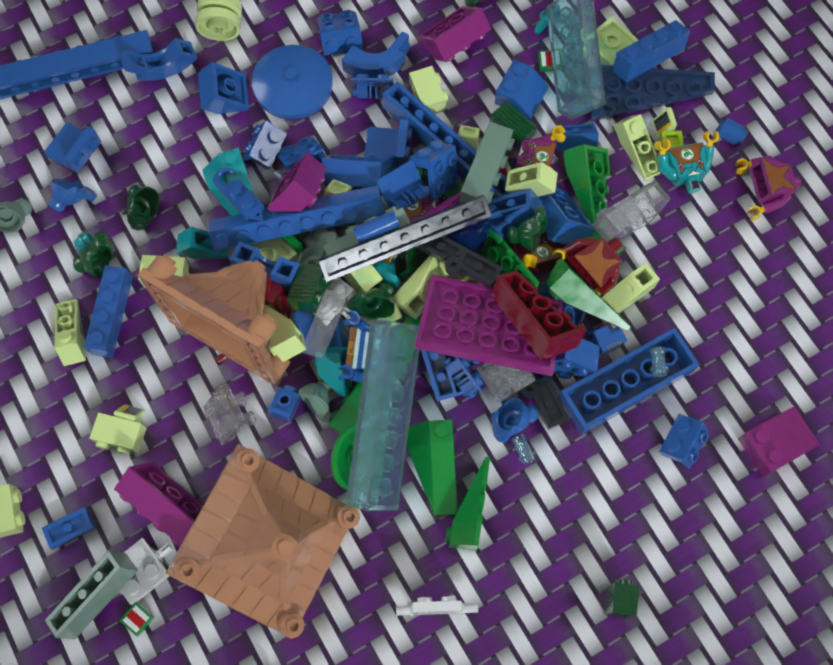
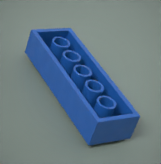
M673 328L599 369L597 372L565 388L558 397L580 435H583L693 373L700 364L676 328Z

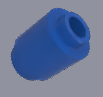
M729 118L726 121L721 120L715 130L719 132V138L739 146L749 132L744 129L745 126Z

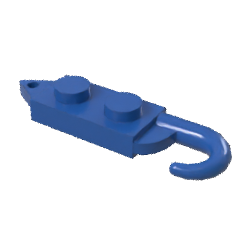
M223 168L217 171L213 177V183L232 206L247 221L249 219L263 221L264 206L262 202L240 180H233L226 184L221 181V177L224 174H235V170Z

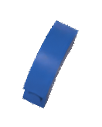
M402 31L386 51L376 54L364 52L353 45L342 59L343 71L353 77H356L357 74L369 75V78H377V75L391 76L405 65V55L410 48L409 35Z
M174 38L165 49L153 54H140L128 50H123L119 54L125 71L135 73L137 80L141 81L161 80L176 75L188 68L197 59L192 43L178 38Z

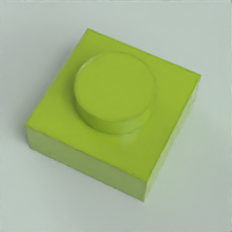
M664 131L659 135L662 147L663 139L670 140V148L684 145L682 131Z

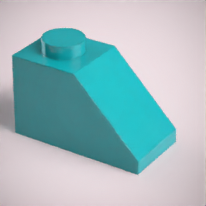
M190 227L177 234L176 254L192 259L227 258V248L214 251L208 231Z
M323 347L315 353L314 357L317 374L340 396H346L348 392L354 389L353 381L348 379L340 381L338 376L344 375V372L340 369L338 370V367L345 365L347 347Z

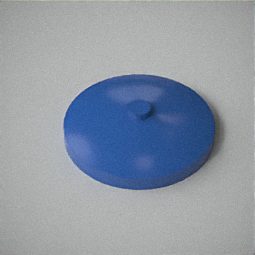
M286 45L273 49L260 59L253 71L252 88L257 102L266 112L281 119L295 120L316 113L326 104L332 93L333 78L328 62L320 53L306 46Z

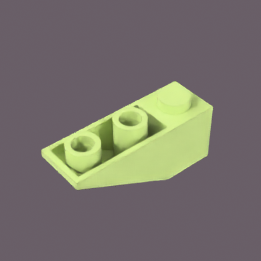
M641 114L630 116L613 124L621 145L643 179L646 181L660 174L658 156Z
M429 256L392 297L394 303L405 314L414 319H417L423 312L431 276L443 277L439 266L440 260Z
M644 263L606 293L602 300H605L619 314L653 290L660 278L647 263Z
M74 299L56 304L54 348L63 366L86 361L85 339L78 300Z
M264 305V313L275 320L274 325L277 327L269 339L270 344H268L271 353L274 356L277 355L284 362L305 351L306 345L303 334L295 324L274 309Z

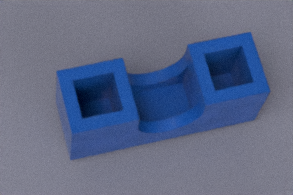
M239 241L230 258L231 266L245 261L254 262L256 260L265 266V272L271 278V281L282 285L285 291L290 293L300 264L280 256L277 262L268 260L261 255L259 248Z

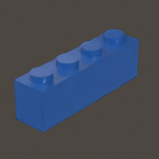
M677 20L667 24L618 51L613 72L625 82L632 80L685 50L690 30Z
M105 265L84 348L91 355L113 358L133 280V277L126 268Z

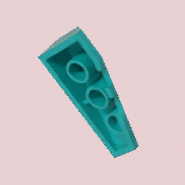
M239 148L219 153L202 170L208 189L230 216L240 213L215 187L213 177L220 169L232 168L236 173L224 174L221 177V181L226 184L233 180H240L254 194Z

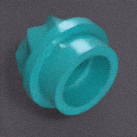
M89 232L80 233L74 241L75 249L82 253L84 248L93 241V236Z

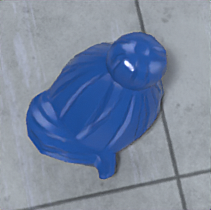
M53 179L51 181L53 197L48 200V205L53 210L62 212L66 206L76 204L83 199L94 201L97 198V194L79 181L69 183L63 179Z
M511 398L505 401L497 412L491 414L493 434L496 440L505 443L510 436L518 434L529 423L535 422L538 418L537 408L532 404L526 406L519 398Z

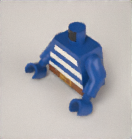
M350 311L346 312V314L350 315L351 320H344V324L347 326L353 325V327L350 328L345 365L338 367V370H342L344 375L338 376V379L340 381L348 379L362 383L380 373L383 362L396 364L397 351L385 349L386 338L381 336V333L369 323L361 319L358 312Z

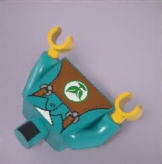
M709 131L703 134L706 145L700 142L670 148L671 143L669 139L662 140L663 147L661 146V141H656L654 148L659 151V171L671 180L674 186L686 185L689 194L700 191L699 182L709 173L713 161L715 148L713 143L719 139L717 131L713 132L711 140L709 139Z

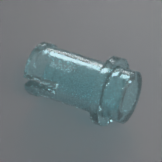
M651 348L652 368H650V372L653 373L654 377H664L669 370L665 361V348Z
M521 434L520 438L518 435L511 440L519 455L518 460L523 465L535 460V452L531 451L525 434Z

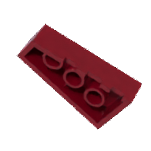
M517 271L497 276L491 296L540 360L578 348L586 331L581 324L575 325L570 320L571 316L565 311L561 313L553 306L554 302L551 299L538 294L537 288Z

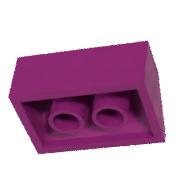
M461 6L423 32L417 39L435 60L449 62L455 58V54L467 50L472 42L486 36L485 33L490 31L491 27L482 8Z
M307 152L281 179L267 209L270 211H302L306 206L311 207L317 200L316 195L322 188L320 185L325 180L324 174L327 168Z

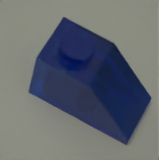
M491 222L467 226L450 233L446 237L478 253L484 247L491 228Z

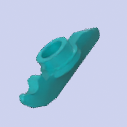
M556 3L555 7L551 6V11L547 9L541 12L540 22L535 28L536 34H540L557 17L560 9L559 3Z

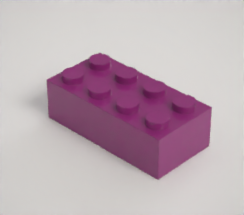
M152 461L128 467L114 488L120 494L119 496L123 501L133 505L137 509L138 514L153 522L154 527L167 534L178 547L182 545L203 507L200 501Z

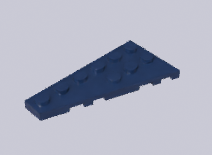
M593 64L590 122L712 95L715 91V72L651 68L632 80L625 82L613 72L614 66Z

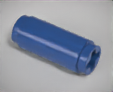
M393 211L362 223L353 228L358 243L394 230L400 224Z

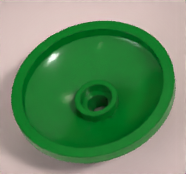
M357 423L347 427L339 435L331 454V470L335 481L340 487L346 491L360 493L370 489L377 483L384 471L387 458L386 444L382 434L372 425Z

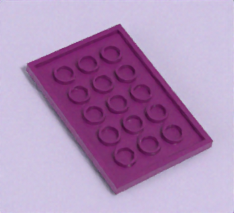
M436 275L431 276L415 349L553 376L556 355L540 360L491 296L493 288ZM549 298L554 302L553 306L562 313L563 301Z

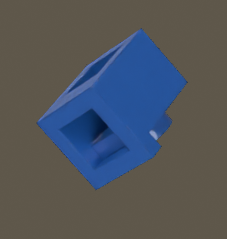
M285 385L284 389L278 387L271 407L269 406L268 409L270 415L292 423L301 399L299 393H296L297 389ZM284 397L289 399L286 404L281 403Z

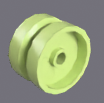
M198 0V14L195 26L202 36L216 41H228L239 35L242 5L239 0Z

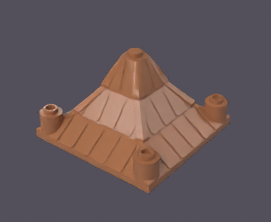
M164 254L162 257L157 255L148 268H142L138 277L169 323L278 387L282 381L281 376L289 366L290 361L282 362L277 355L274 356L267 348L268 340L277 327L274 325L275 320L263 313L267 273L263 264L256 260L254 262L245 261L221 269L218 272L184 274L181 277L173 275L177 270L174 266L176 262Z
M238 444L166 574L293 639L303 632V616L348 529L355 527L359 523L360 513L355 506L344 504L259 456L255 450Z

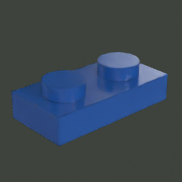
M86 507L42 527L48 546L52 550L96 529Z

